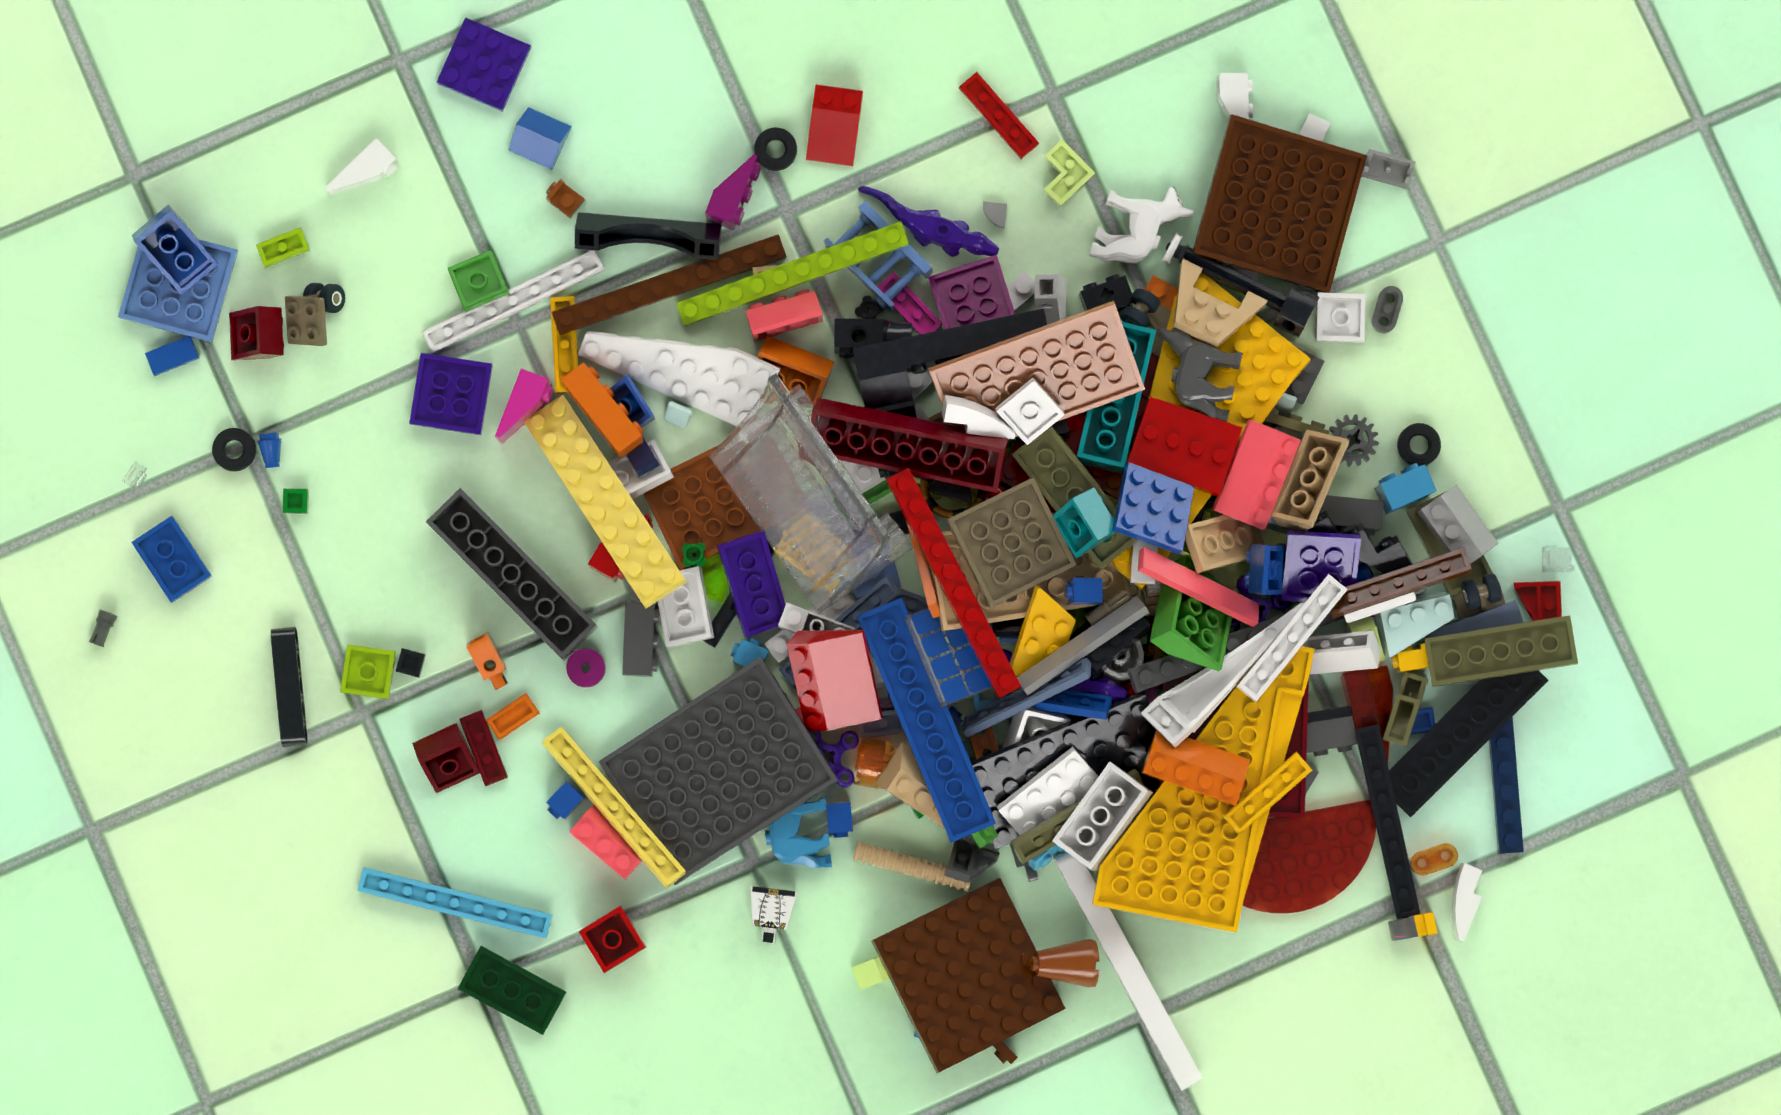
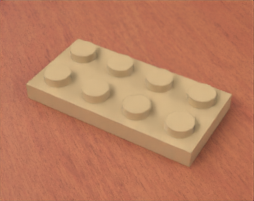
M1226 515L1188 524L1185 541L1197 574L1246 561L1247 551L1251 549V544L1265 545L1259 528Z

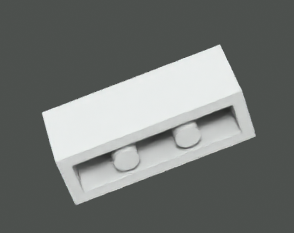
M1374 631L1312 636L1302 645L1315 648L1310 675L1375 669L1379 665L1381 649Z

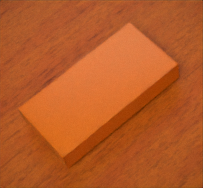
M525 693L486 719L497 738L501 740L540 713L528 694Z

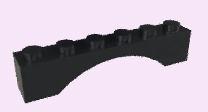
M578 212L575 225L574 249L599 251L620 244L650 243L677 249L696 259L718 260L722 224Z

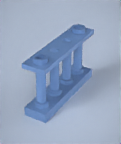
M864 201L858 207L861 214L859 216L860 219L834 244L828 238L824 240V243L829 248L853 239L866 226L872 225L878 230L889 226V224ZM910 245L894 250L868 277L858 268L861 263L848 267L877 297L875 299L876 303L883 310L888 308L891 312L895 310V305L891 300L916 276L919 277L922 274L927 279L933 273L932 267ZM899 259H907L911 263L910 269L889 290L883 293L875 283Z

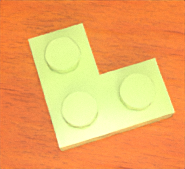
M1062 139L1044 156L1060 173L1044 188V191L1059 207L1063 206L1095 175V172Z

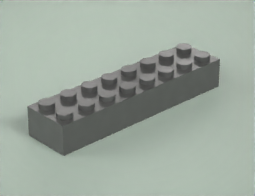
M461 488L426 521L562 660H565L598 628Z

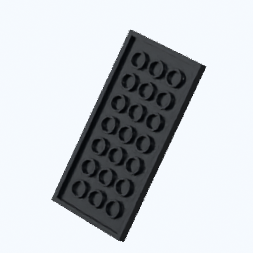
M1143 691L1112 703L1106 720L1081 716L970 761L996 822L993 826L998 837L992 840L995 850L1010 844V841L1020 836L998 811L997 806L1071 747L1076 749L1098 776L1107 764L1111 762L1126 773L1136 769L1144 786H1149L1159 781V779L1141 773L1156 729L1141 714L1149 706Z

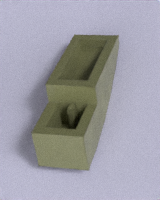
M1404 671L1383 740L1407 747L1428 678Z

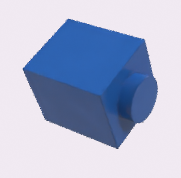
M1072 578L1068 580V584H1065L1064 589L1068 605L1102 603V578Z
M566 781L546 802L550 806L547 810L556 819L560 816L566 819L585 798Z
M851 802L826 804L829 834L834 833V838L848 837V832H853Z

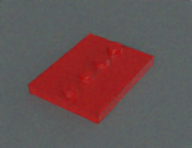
M1150 396L1127 463L1138 465L1192 485L1194 489L1219 497L1242 427Z

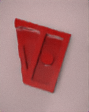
M1561 581L1514 582V588L1532 621L1562 617Z

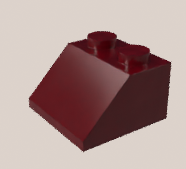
M255 306L229 313L231 360L270 359L284 355L282 308Z
M457 723L412 743L417 759L436 793L480 774L474 757Z

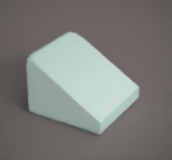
M1284 393L1274 408L1280 410L1279 415L1288 417V414L1293 410L1297 398Z
M669 401L664 420L685 429L692 416V411L687 407Z

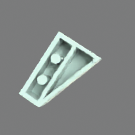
M1442 591L1417 597L1413 602L1375 614L1384 655L1391 658L1454 619L1450 594Z

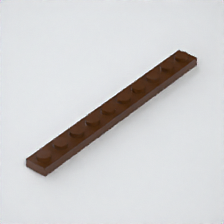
M778 234L719 254L718 260L705 259L553 311L552 315L561 336L753 270V267H762L787 258Z

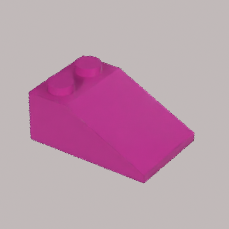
M524 369L520 370L495 434L499 442L505 443L525 424L526 420L544 407L545 402H550L554 389H552V384L548 378Z

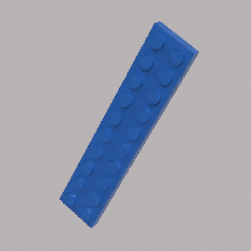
M902 597L856 616L861 629L864 630L870 651L950 843L995 825L996 822Z

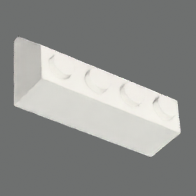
M1109 762L1052 841L1087 868L1097 872L1100 864L1123 836L1154 792Z

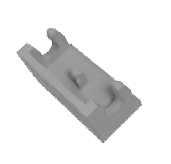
M1369 149L1366 153L1367 157L1361 177L1407 189L1416 161Z

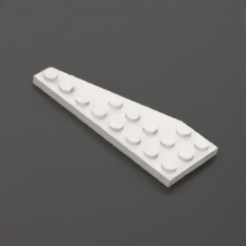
M588 331L585 334L578 352L579 356L624 376L629 375L631 379L745 431H749L757 426L781 369L737 348L728 347L725 349L712 345H691V343L661 339L648 340L635 336L623 337L617 336V334Z

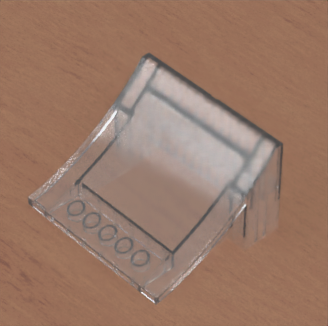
M777 373L768 378L763 393L747 416L709 457L760 531H764L767 541L816 612L821 614L912 550L913 545L888 513L878 518L809 419L815 404L805 390L798 384L788 391Z

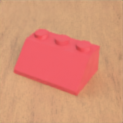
M809 289L796 292L795 297L787 299L786 296L774 298L771 304L763 305V302L749 306L750 310L746 311V316L754 342L765 339L767 336L772 337L823 322L822 310L815 291L810 292Z
M594 804L569 831V833L626 880L642 862L640 857Z

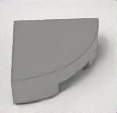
M983 201V210L988 220L996 227L1004 229L1007 204Z

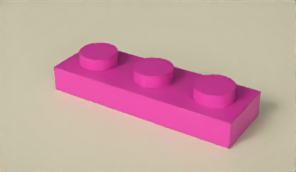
M893 271L877 287L885 293L900 278ZM907 285L891 300L895 305V310L907 323H912V328L919 335L937 331L943 325Z

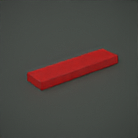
M978 72L974 73L959 86V90L1020 159H1023L1039 145L1035 137Z

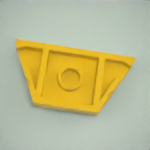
M1037 585L1034 588L1010 661L1016 676L1021 675L1068 643L1076 621L1072 615Z

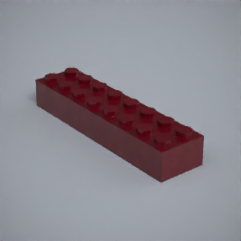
M817 398L812 409L806 453L894 472H901L909 468L913 476L997 493L1002 479L1008 438L966 434V430L963 427Z

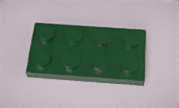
M482 945L457 988L541 1035H544L567 993L565 990Z

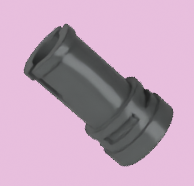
M99 609L96 619L97 623L89 642L104 647L110 628L113 627L118 616Z

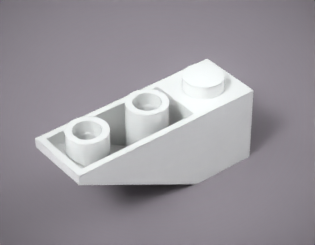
M1219 73L1217 76V102L1227 120L1231 114L1246 119L1253 116V104L1249 103V94H1252L1253 84L1252 80H1248V73Z
M1058 274L1035 275L1034 300L1036 310L1044 308L1047 325L1065 319L1067 278Z
M786 603L778 624L779 628L793 633L797 631L855 630L852 626Z

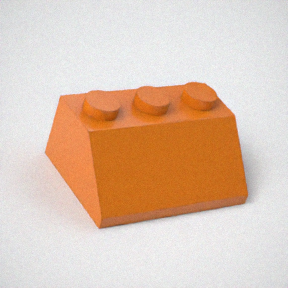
M767 336L758 358L781 368L769 396L812 413L817 398H822L834 361Z

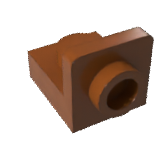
M561 179L558 183L553 182L546 191V194H548L546 197L547 201L570 219L585 201L582 196L567 186Z

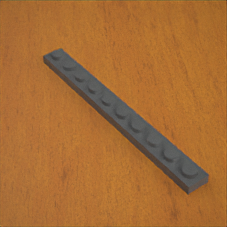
M1329 612L1318 627L1344 618V615L1333 619L1331 612ZM1286 613L1258 622L1254 627L1247 626L1230 632L1228 634L1225 655L1257 635ZM1166 655L1127 669L1134 693L1207 667L1172 655Z

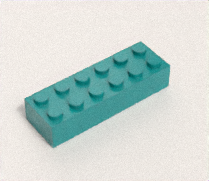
M1122 322L1144 384L1156 330ZM1142 391L1086 412L1076 457L1083 465L1122 474Z

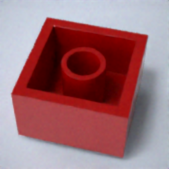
M622 906L617 907L578 931L603 973L610 971L647 948Z

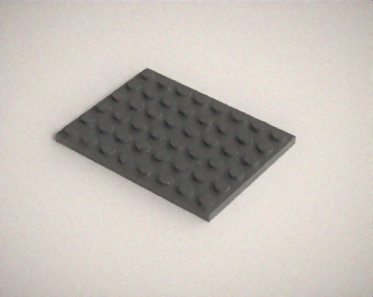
M762 657L746 665L599 761L616 791L685 869V875L674 882V885L679 884L839 781Z

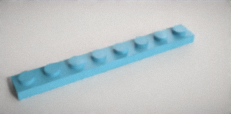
M363 867L357 890L542 938H547L553 916L552 914Z

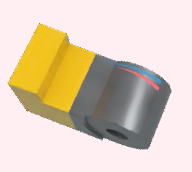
M1433 912L1388 922L1392 941L1438 934Z

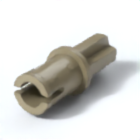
M1121 589L1105 601L1103 599L1102 604L1085 615L1087 620L1093 626L1131 600V595L1126 589Z

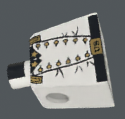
M751 886L752 926L762 927L761 942L775 943L777 929L787 930L797 897L796 891Z

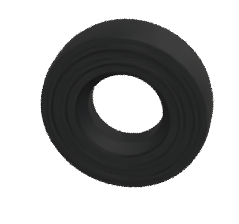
M777 127L769 128L757 137L754 153L758 156V162L761 166L771 171H780L788 168L794 162L797 155V143L793 135L787 130ZM778 140L784 144L785 152L781 157L772 158L767 154L766 147L771 141Z
M1411 424L1398 437V453L1410 465L1417 463L1418 467L1424 464L1426 466L1432 463L1440 453V437L1437 431L1427 424ZM1423 436L1426 438L1428 449L1425 453L1416 454L1411 450L1410 441L1413 437Z
M228 428L220 432L214 439L212 455L216 463L223 469L234 472L241 471L253 462L256 455V444L252 436L246 431L239 428ZM233 440L239 441L243 445V453L237 459L228 458L225 454V446Z

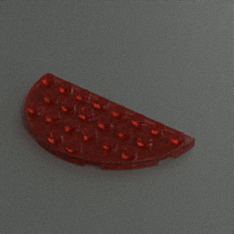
M1365 800L1306 811L1305 818H1268L1242 906L1267 913L1301 912L1322 905L1345 890L1362 870L1374 843L1376 823L1371 801Z

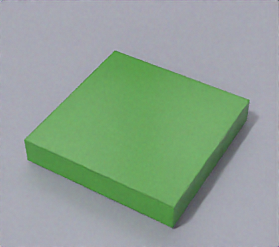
M492 250L447 268L465 312L510 294Z

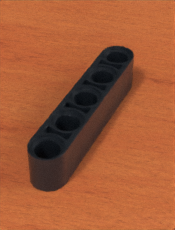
M296 627L271 629V647L282 747L307 745L308 737Z

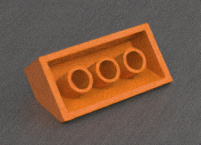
M1156 730L1141 773L1236 806L1250 760L1188 737L1174 748Z

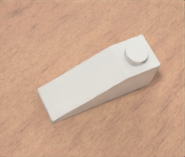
M376 138L325 189L330 195H334L381 180L385 176H391L398 167L396 165L399 162Z

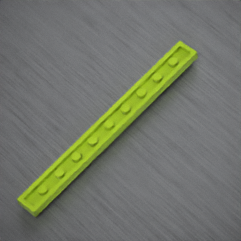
M900 221L676 304L683 325L688 326L910 245L903 223Z

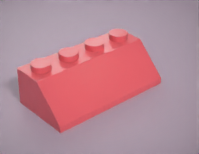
M1248 419L1230 463L1219 497L1217 496L1212 510L1265 531L1301 440Z

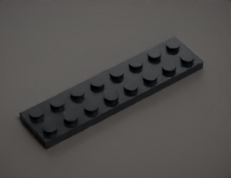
M1540 671L1479 680L1389 770L1396 804L1411 818L1549 680Z

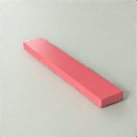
M1146 547L1139 550V572L1251 627L1258 624L1259 603L1197 574Z

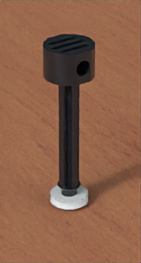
M1178 233L1175 234L1172 242L1166 245L1167 252L1162 262H1168L1169 266L1173 257L1178 260L1179 264L1185 259L1203 268L1202 274L1244 295L1249 291L1268 300L1266 306L1279 312L1273 325L1298 338L1320 298L1295 284L1292 286L1288 296H1285L1216 260L1192 253L1193 249L1189 245L1183 246L1180 244L1183 236H1179Z

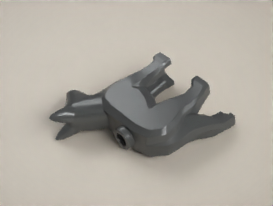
M1159 328L1158 330L1161 334H1158V337L1167 342L1181 359L1179 368L1174 367L1171 379L1172 382H1176L1175 394L1181 403L1197 409L1207 416L1227 422L1230 410L1217 408L1214 402L1232 400L1235 386L1217 388L1206 381L1213 367L1239 370L1242 352L1237 351L1235 354L1226 353L1206 342L1192 338L1190 334L1178 328H1173L1171 331Z

